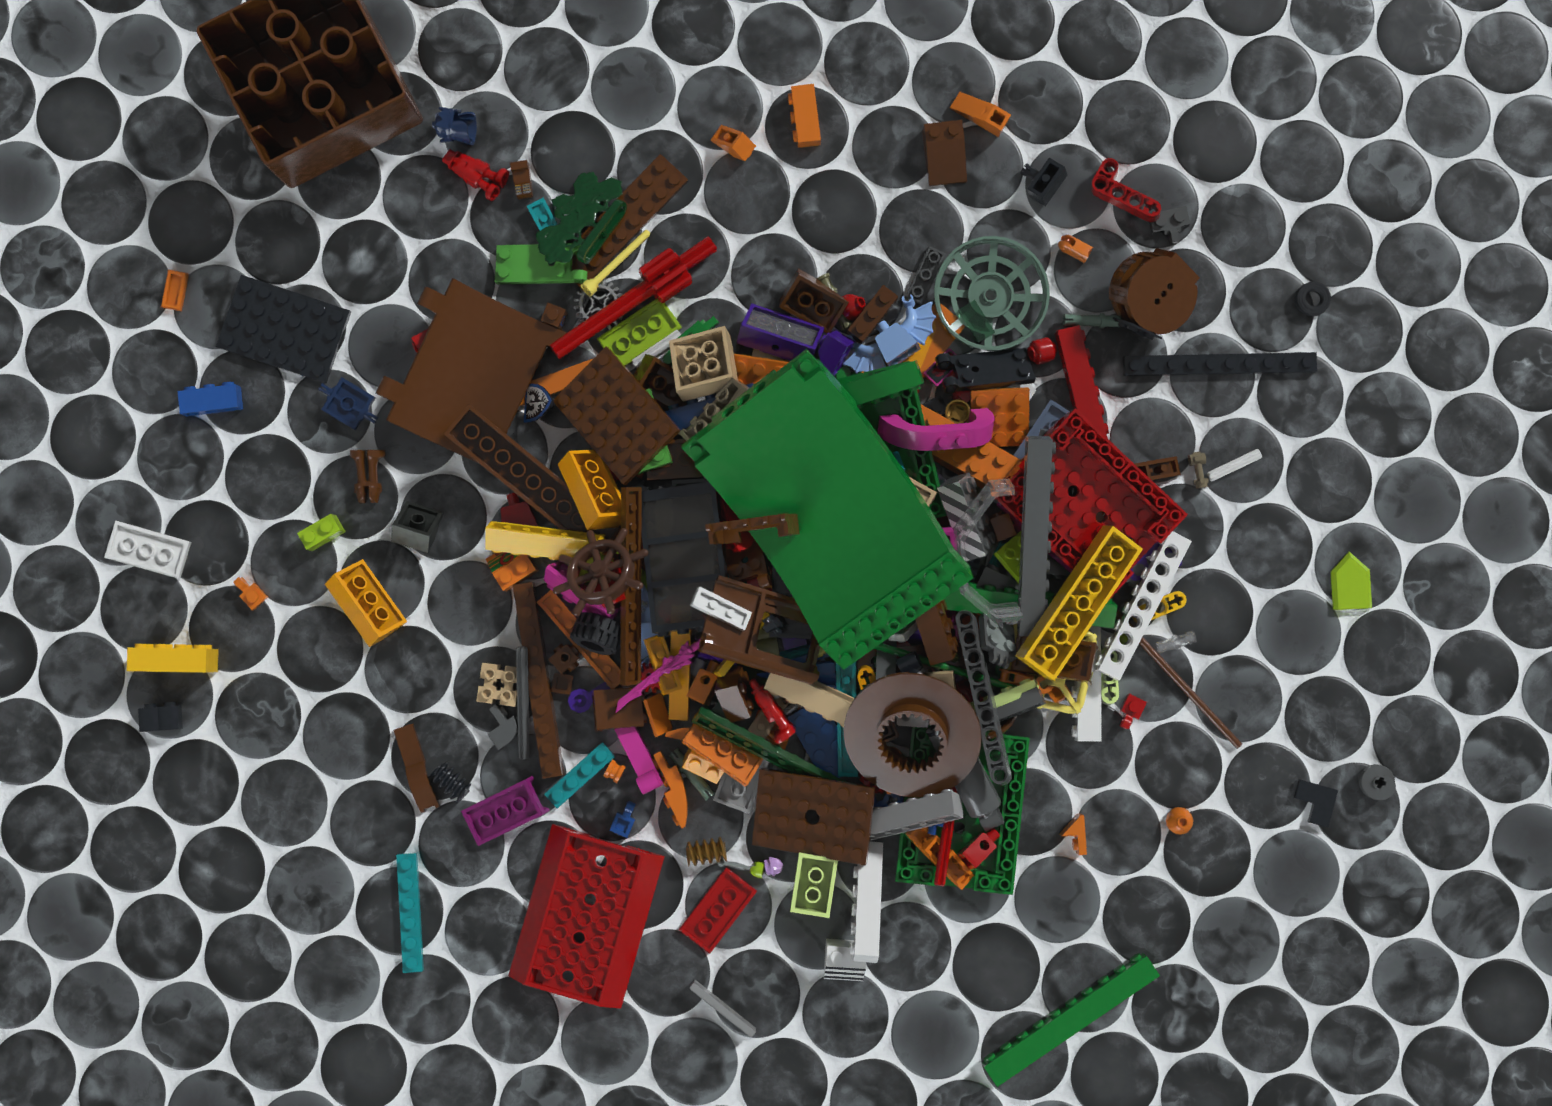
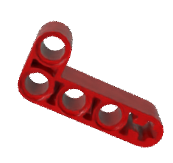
M1112 158L1105 159L1092 180L1091 191L1093 195L1147 222L1157 221L1161 213L1160 203L1115 181L1118 174V163ZM1106 167H1112L1114 171L1106 172L1104 169ZM1098 183H1102L1105 185V187L1103 189H1098L1095 185ZM1118 191L1122 193V196L1114 197L1113 193ZM1137 200L1140 204L1133 206L1130 204V201Z

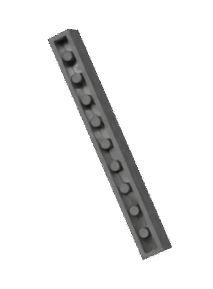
M1050 436L1025 437L1017 632L1019 636H1029L1048 608V599H1045V592L1049 591V580H1046V572H1050V561L1047 560V553L1051 552V541H1048V533L1052 532V522L1049 521V514L1053 512L1050 494L1054 492L1051 474L1055 472L1052 454L1056 452V443L1053 442Z

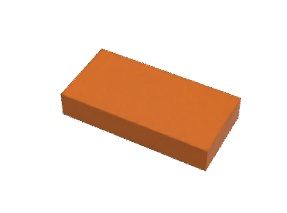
M168 270L161 304L162 308L182 311L189 278L188 273Z

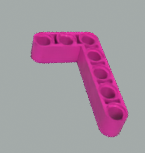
M637 727L614 729L638 776L636 782L642 794L644 795L662 786L664 783L661 775L654 766L652 757Z

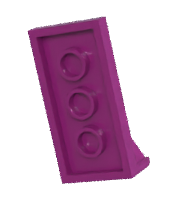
M533 776L461 811L478 846L550 811L549 808L541 805L532 786Z

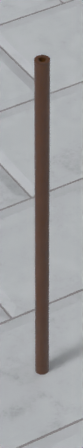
M1117 609L1115 619L1121 620L1123 615ZM1142 637L1139 645L1236 749L1241 747L1242 743Z

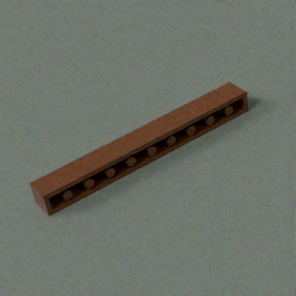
M534 582L513 585L521 643L522 646L528 648V688L542 779L562 776L565 773L537 603L536 586Z

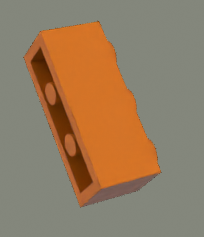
M814 84L791 86V93H788L789 105H793V112H790L791 124L795 123L796 129L792 131L793 142H797L798 148L821 145Z

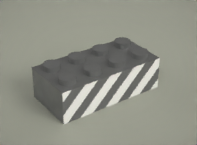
M969 472L949 478L937 488L950 525L954 530V536L961 555L965 561L986 556L996 545L995 534L989 528V518L982 509V499L980 495H977L975 489L976 482Z

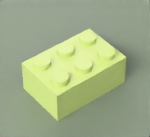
M799 852L790 912L825 918L830 917L838 865L837 860Z

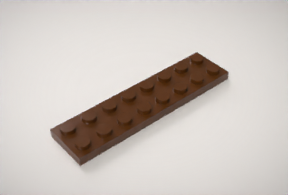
M659 154L627 187L623 194L617 198L626 202V213L588 264L580 262L577 259V255H573L572 271H587V280L597 276L683 188L688 179L663 155ZM603 212V213L597 218V220L595 221V223H598V221L601 219V217L604 215L605 212ZM590 226L581 235V238L586 239L594 227ZM575 283L579 288H581V284Z

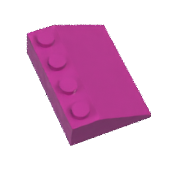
M558 561L546 567L544 581L550 590L553 591L554 587L567 582L568 565ZM584 584L579 585L585 591L587 586ZM571 589L561 593L563 594L562 598L567 602L578 603L579 599ZM587 603L582 613H596L613 620L621 609V603L614 604V614H608L606 608L602 605Z

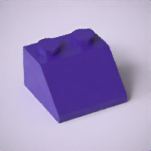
M837 330L831 333L828 332L827 335L821 338L818 344L821 346L818 351L820 360L833 376H836L855 343L854 340Z

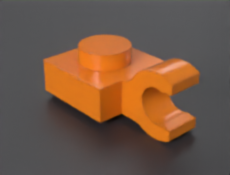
M238 577L233 582L243 591L239 597L251 610H255L268 598L256 583L250 586L243 577Z

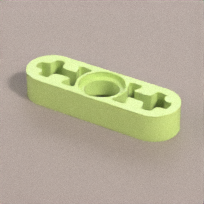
M1106 647L1101 649V654H1102V655H1103V653H1104ZM1113 651V652L1111 653V654H1112L1111 660H1112L1113 662H1116V661H1117V653H1116V651ZM1101 673V700L1108 704L1115 703L1119 698L1118 680L1106 681L1103 673ZM1114 683V687L1110 686V692L1114 693V697H1111V700L1108 701V697L1104 696L1105 693H1108V687H1104V684Z

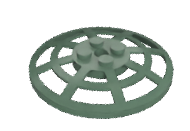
M999 236L975 238L954 249L941 265L934 286L936 311L947 331L966 346L983 351L1010 349L1027 340L1044 320L1050 299L1047 274L1038 258L1027 247L1017 241ZM990 244L989 256L977 257L967 263L960 254L973 246ZM998 244L1015 249L1023 254L1026 259L1017 266L1012 261L997 256ZM954 259L961 269L956 274L951 289L942 288L940 284L943 274ZM988 262V272L978 276L971 268L979 263ZM996 262L1006 265L1013 271L1007 277L996 273ZM1031 264L1035 267L1040 277L1043 294H1031L1028 279L1024 274V271ZM965 273L972 283L968 290H958L959 280ZM1017 277L1020 278L1023 284L1025 294L1014 293L1011 283ZM993 291L996 294V298L988 300L985 293ZM939 295L951 297L952 308L958 318L951 325L946 321L942 312ZM956 297L968 299L970 309L963 315L958 307ZM1013 301L1024 302L1022 311L1017 318L1009 311ZM1030 302H1042L1038 318L1028 330L1021 321L1028 312ZM975 314L985 318V329L971 324L968 320ZM1003 316L1010 323L1003 328L993 329V319ZM964 324L970 330L984 334V345L970 342L955 331ZM1013 328L1022 335L1017 340L1008 344L992 346V335L1003 334Z

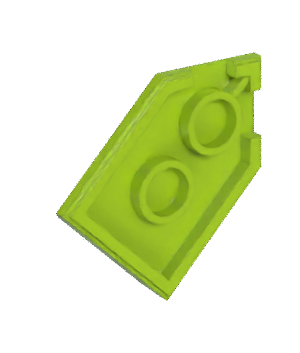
M1348 551L1337 566L1330 571L1333 610L1372 608L1370 569Z

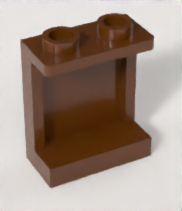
M634 687L594 690L592 692L595 732L607 729L642 728L644 723L647 722L646 711L642 710V703L645 700L644 692H642L640 697L628 702L616 713L618 700Z

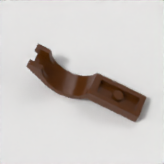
M414 724L393 730L405 764L408 784L420 812H426L425 809L432 806L440 807L438 798L432 790L427 776L426 761Z

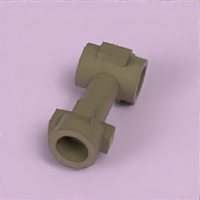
M1193 452L1191 455H1188L1189 466H1194L1196 480H1193V485L1196 486V489L1208 487L1207 483H1209V480L1204 478L1202 464H1206L1205 453Z

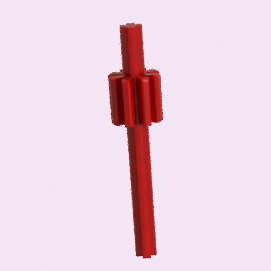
M707 236L680 256L671 248H667L639 268L640 277L643 279L642 282L550 344L552 351L558 359H561L652 295L660 303L666 302L692 284V277L688 270L717 251L716 245Z

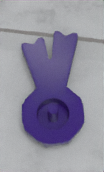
M603 682L590 692L584 689L572 691L568 698L571 710L577 713L589 710L593 703L592 692L594 690L610 689V687L606 686V682Z

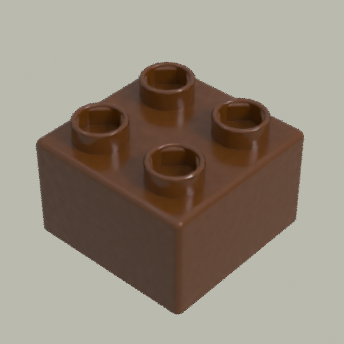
M248 0L200 24L196 28V32L262 162L289 188H295L402 134L423 121L422 114L363 0Z

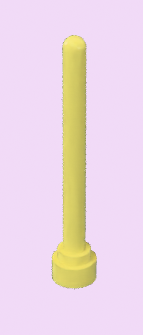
M644 230L593 279L585 280L581 284L582 290L588 296H593L597 292L598 284L650 236V232Z

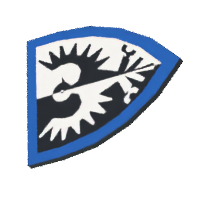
M529 384L525 393L524 423L537 421L549 409L554 407V400L550 393L539 384Z

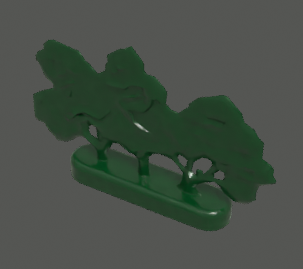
M594 172L581 173L573 184L574 195L562 194L551 199L553 206L556 207L554 211L555 217L560 219V224L545 227L536 233L539 253L545 255V261L548 264L556 261L562 263L570 262L573 258L572 249L579 245L581 246L577 251V259L584 264H588L626 213L627 204L622 200L616 199L608 207V202L611 199L618 198L623 194L620 186L622 181L611 177L599 183ZM600 201L604 202L603 206L599 204ZM605 212L598 223H595L596 213ZM587 225L594 227L586 239L581 238L583 227ZM570 239L578 240V242L574 241L573 244H565Z

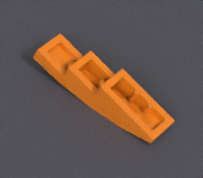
M928 827L906 832L905 834L917 848L937 866L940 838L937 835L927 834ZM950 849L946 877L959 889L963 890L974 874L958 855Z

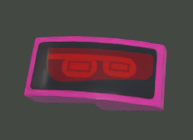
M950 348L945 352L950 356L956 355ZM934 362L923 375L937 388L942 383V380L947 378L954 370L953 368L939 370L937 369L936 362Z

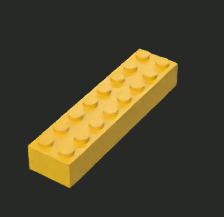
M1103 525L1015 656L1045 679L1055 681L1143 549L1114 526Z

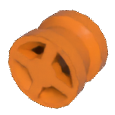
M612 759L603 777L611 778L617 784L626 766L618 765Z

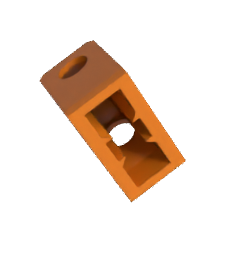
M710 660L706 670L700 668L686 696L709 707L715 694L718 678L713 672L720 664ZM710 678V682L704 684L705 679Z

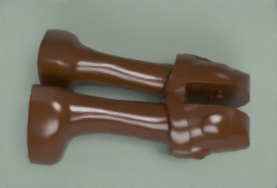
M350 450V457L354 459L357 468V483L354 484V492L359 503L367 502V489H369L370 503H378L380 493L382 492V484L378 482L377 466L379 459L386 456V450ZM366 457L368 458V466H369V479H368V481L366 480V474H365V459H366Z

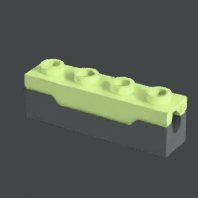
M1030 678L1019 682V686L1015 688L1012 686L1006 687L1001 690L1002 693L994 696L1000 723L1046 704L1037 681ZM988 695L983 697L984 701L987 700ZM970 702L971 706L973 707L976 713L974 702ZM986 712L983 719L985 722L991 720L992 713Z

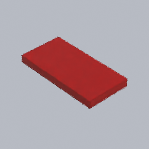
M726 867L679 928V931L710 954L756 894L757 890Z

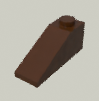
M1177 456L1134 463L1152 481L1181 475Z

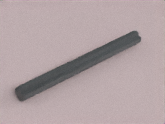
M519 646L516 648L518 758L526 760L530 757L528 648Z

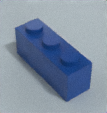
M223 382L222 386L206 384L203 385V388L198 389L190 386L184 387L182 391H177L180 414L186 417L243 410L241 387L234 384V382Z

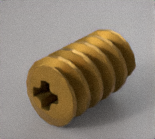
M718 837L717 843L711 838L709 844L703 839L701 846L697 840L694 843V847H692L690 842H687L686 855L688 867L690 861H692L694 866H697L698 860H700L702 865H705L706 859L712 864L714 857L718 863L721 860V856L727 861L725 842L722 841L721 837Z

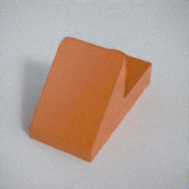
M1076 814L1059 835L1075 836L1072 839L1073 850H1076L1078 855H1087L1084 815Z

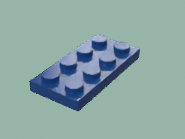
M804 707L787 716L788 720L795 726L796 734L812 763L838 778L841 777L838 776L837 726L834 720H826L816 712L806 711Z

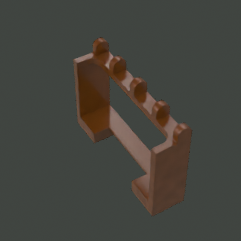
M788 513L705 525L710 544L742 542V531L777 527L778 537L800 534L797 514Z

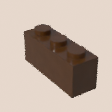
M882 285L850 326L847 335H851L856 342L864 344L876 326L896 303L898 295Z

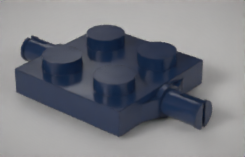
M343 377L332 389L324 383L320 386L326 390L321 387L318 388L319 391L328 395L326 403L321 410L352 429L356 430L365 418L373 424L377 422L370 417L376 420L379 417L369 412L376 397Z

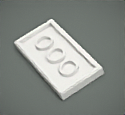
M115 521L104 558L180 579L191 542Z

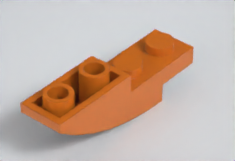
M659 751L653 755L654 759L652 761L657 770L661 769L664 775L661 779L665 787H670V790L664 793L665 797L663 800L667 808L671 807L674 813L672 818L676 826L680 825L681 828H684L688 816V801L684 780L677 765L670 767L662 751Z

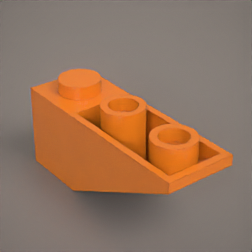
M962 92L958 93L950 106L951 110L998 138L1011 114L994 104Z

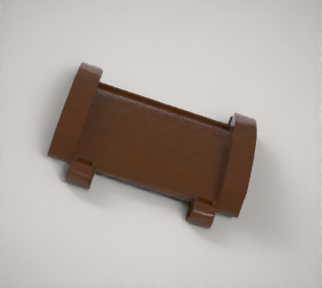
M452 278L444 295L429 287H424L417 305L431 310L435 313V316L403 384L383 376L375 394L394 402L386 419L387 421L477 462L444 435L446 430L466 406L471 404L507 434L546 347L550 348V344L567 332L525 315Z

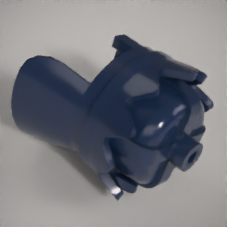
M439 107L441 111L436 113V119L432 122V127L436 130L438 137L441 138L440 143L460 141L474 145L477 134L475 113H461V109Z

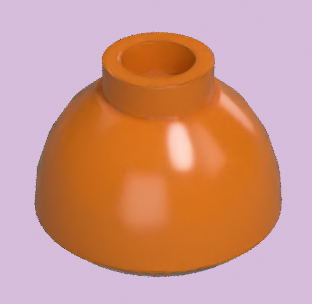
M1182 807L1171 809L1166 816L1168 829L1174 834L1189 832L1193 826L1192 814Z

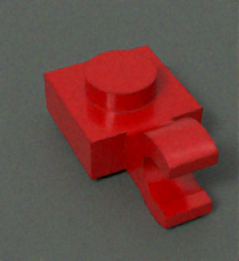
M1129 693L1120 709L1125 715L1119 726L1129 729L1133 718L1139 720L1147 702Z

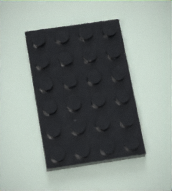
M241 275L216 347L327 384L351 311Z

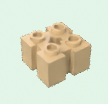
M482 663L480 678L484 679V686H478L476 702L493 704L496 703L497 699L500 700V705L517 707L516 667L505 666V670H500V664ZM499 679H501V683H504V687H501V690L496 686Z

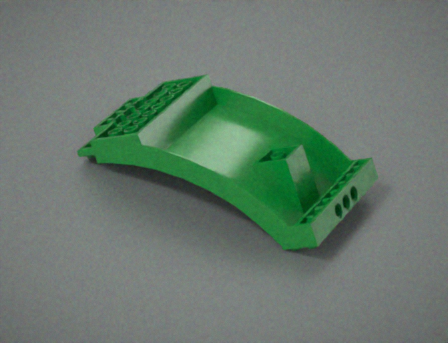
M807 349L777 372L773 370L715 414L710 424L681 445V448L695 462V467L721 495L740 520L783 513L797 514L800 533L798 535L778 537L777 527L750 530L749 532L789 589L816 637L819 646L843 670L973 579L970 566L954 549L925 500L887 445L859 410L855 399L819 359L816 360Z

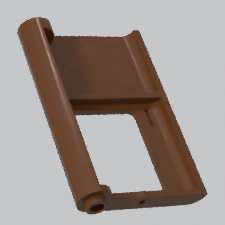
M718 575L712 593L752 612L745 631H741L707 614L699 643V652L810 685L817 682L820 672L816 662L820 646L813 632L805 663L760 651L756 648L765 612L809 625L795 599Z

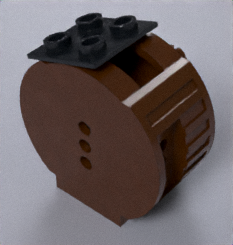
M1156 248L1154 252L1146 251L1133 254L1118 266L1110 282L1109 299L1112 302L1114 311L1120 318L1113 317L1112 319L1119 322L1118 326L1132 330L1137 335L1151 340L1154 337L1162 339V337L1158 336L1159 334H1167L1178 329L1192 314L1198 294L1195 283L1200 277L1176 252Z

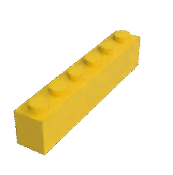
M491 521L485 528V550H492L494 553L508 552L512 555L524 554L533 558L548 557L550 560H559L561 554L574 557L582 547L589 544L586 532ZM595 534L596 541L605 539V535Z

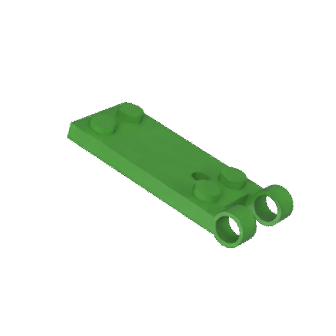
M539 244L497 245L495 283L497 285L582 284L587 280V271H572V259L567 263L556 261L554 266H549L548 262L545 261V255L539 253ZM581 245L576 246L572 249L573 255H577V251Z

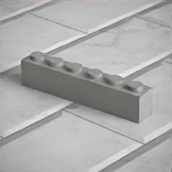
M951 789L942 790L940 794H925L923 798H909L904 803H890L888 807L884 808L874 807L870 841L962 819L961 795L953 792Z

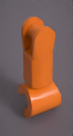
M1001 668L999 670L1001 675L998 680L1001 682L1019 686V682L1030 678L1037 681L1042 694L1049 693L1053 686L1049 685L1045 688L1040 687V682L1045 680L1041 675L1035 679L1034 675ZM1009 673L1015 674L1013 681H1008Z

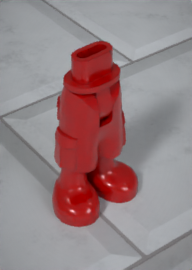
M449 149L442 159V162L447 164L448 168L475 189L479 187L483 189L486 199L490 201L495 200L499 196V187L504 188L509 178V171L507 169L501 168L498 172L491 171L488 163L460 151L455 152ZM486 177L493 181L495 184H490L484 181L483 178Z
M756 678L749 681L752 688L750 692L754 694L755 701L765 714L768 722L772 723L775 721L778 726L774 733V741L776 744H779L791 737L796 732V728L783 714L784 711L776 703L773 695L764 689L765 686L759 684Z

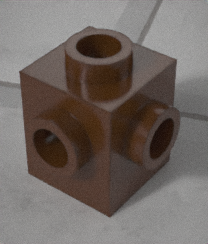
M560 644L553 650L555 654L549 658V661L560 674H564L568 669L570 672L579 665L578 661L581 659L578 656L580 652L577 648L569 644ZM566 654L569 657L567 661L564 660Z

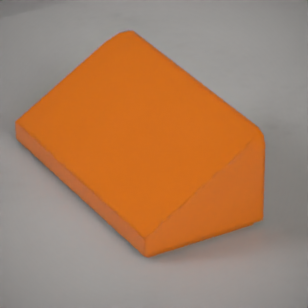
M658 693L648 696L643 702L655 737H658L672 730L671 721L668 720L669 715L662 694Z

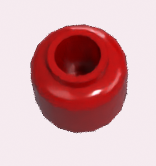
M1047 337L1031 341L1027 348L1030 361L1037 365L1053 361L1055 353H1057L1056 344Z

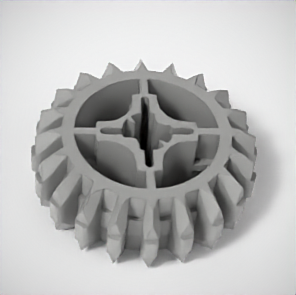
M603 280L601 285L598 284L597 292H607V295L604 294L601 297L593 295L590 297L585 292L577 291L576 294L580 298H574V302L579 305L573 306V309L578 311L575 314L577 318L582 317L579 322H584L601 310L596 306L595 301L602 304L604 308L610 303L612 298L616 300L623 295V293L617 294L620 289L618 287L613 289L614 284L612 282L606 286L607 282ZM589 298L592 305L589 311L585 313L584 304L586 299Z

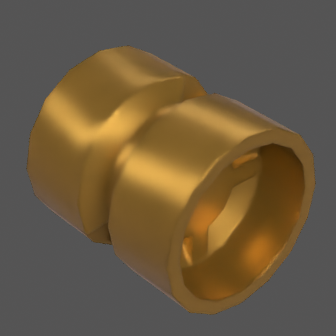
M953 400L946 406L945 418L956 424L968 423L970 407L963 400Z

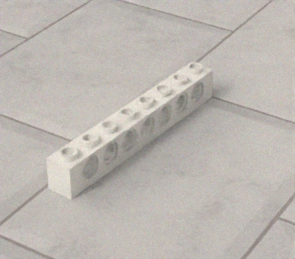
M1172 531L1162 543H1159L1157 551L1154 550L1149 558L1151 563L1148 568L1145 567L1140 575V578H1142L1140 584H1136L1131 593L1133 597L1130 603L1127 602L1122 610L1124 613L1122 619L1116 621L1113 628L1115 630L1113 636H1109L1104 645L1106 649L1103 655L1100 654L1095 662L1097 665L1095 670L1114 680L1120 681L1192 542L1191 540ZM1167 547L1173 552L1171 558L1165 556L1164 551ZM1157 565L1163 567L1164 572L1162 575L1156 573L1155 568ZM1148 582H1152L1155 586V590L1152 593L1146 588ZM1140 599H1143L1146 603L1144 610H1140L1137 606ZM1131 616L1137 620L1135 627H1131L1128 623ZM1121 634H1125L1128 637V642L1125 645L1119 641ZM1113 651L1119 654V659L1116 662H1113L1110 658Z

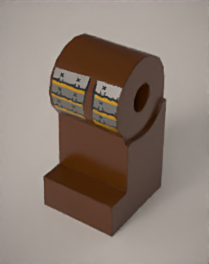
M528 161L511 162L510 167L517 199L533 197Z

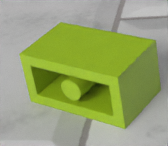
M329 514L297 534L306 550L314 551L346 531L337 515Z

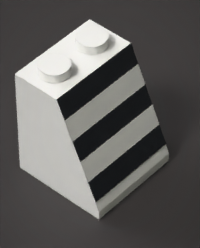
M826 939L824 979L863 981L866 962L853 961V954H850V942H854V940Z

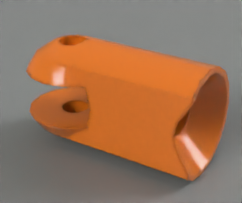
M1063 235L1061 241L1058 242V247L1062 252L1083 263L1086 262L1093 249L1092 246L1071 235Z

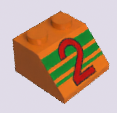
M508 552L494 553L486 558L493 576L502 590L506 592L513 588V585L523 582L539 571L529 555H512Z

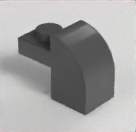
M495 704L489 710L500 725L489 732L488 736L496 748L500 750L516 738L518 734L517 717L512 716L508 719L509 713L503 705L500 707L499 704Z

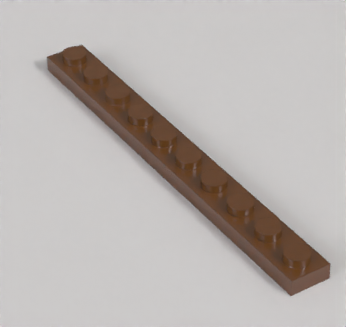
M621 487V529L626 528L628 530L622 545L630 554L642 550V487ZM641 559L634 561L635 571L633 579L641 582ZM630 586L624 592L626 599L621 601L620 685L623 686L641 683V589L638 590Z

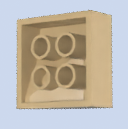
M725 326L669 341L676 392L683 402L718 393L732 378L738 381L732 339Z

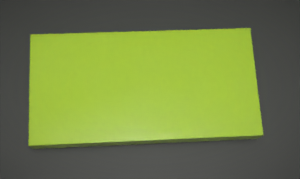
M655 299L598 337L597 340L603 349L606 346L609 347L619 360L627 366L632 363V359L675 330H681L682 327L666 303H660Z

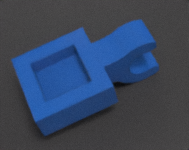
M628 801L623 814L620 812L616 813L609 831L628 838L635 819L630 817L636 805L635 803Z

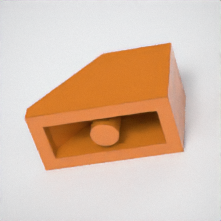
M721 125L711 138L714 144L733 157L746 161L751 156L752 151L756 147L743 132Z

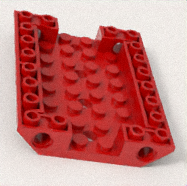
M1074 408L1056 421L1043 435L1050 436L1053 442L1056 443V452L1052 454L1055 472L1051 474L1054 492L1050 494L1053 512L1049 514V521L1052 522V532L1048 533V541H1051V551L1073 570L1103 525L1114 526L1127 537H1131L1133 542L1143 550L1110 597L1111 599L1134 574L1131 569L1156 542L1162 543L1188 514ZM1025 456L1002 480L993 496L1021 523ZM1075 485L1077 493L1074 496H1069L1068 488ZM1103 511L1105 519L1102 522H1097V513Z
M552 824L508 976L526 986L599 1007L621 1009L665 856L629 845L625 847L590 837V834ZM603 855L606 857L607 863L605 866L597 865V856ZM587 894H593L596 897L594 904L586 903L585 896ZM575 933H583L585 940L582 943L576 942L574 940ZM571 971L574 975L573 980L566 981L563 978V972Z

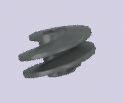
M1378 764L1369 765L1359 775L1358 783L1364 795L1371 799L1386 800L1395 792V777L1392 771L1385 766ZM1375 780H1380L1379 785L1375 784Z

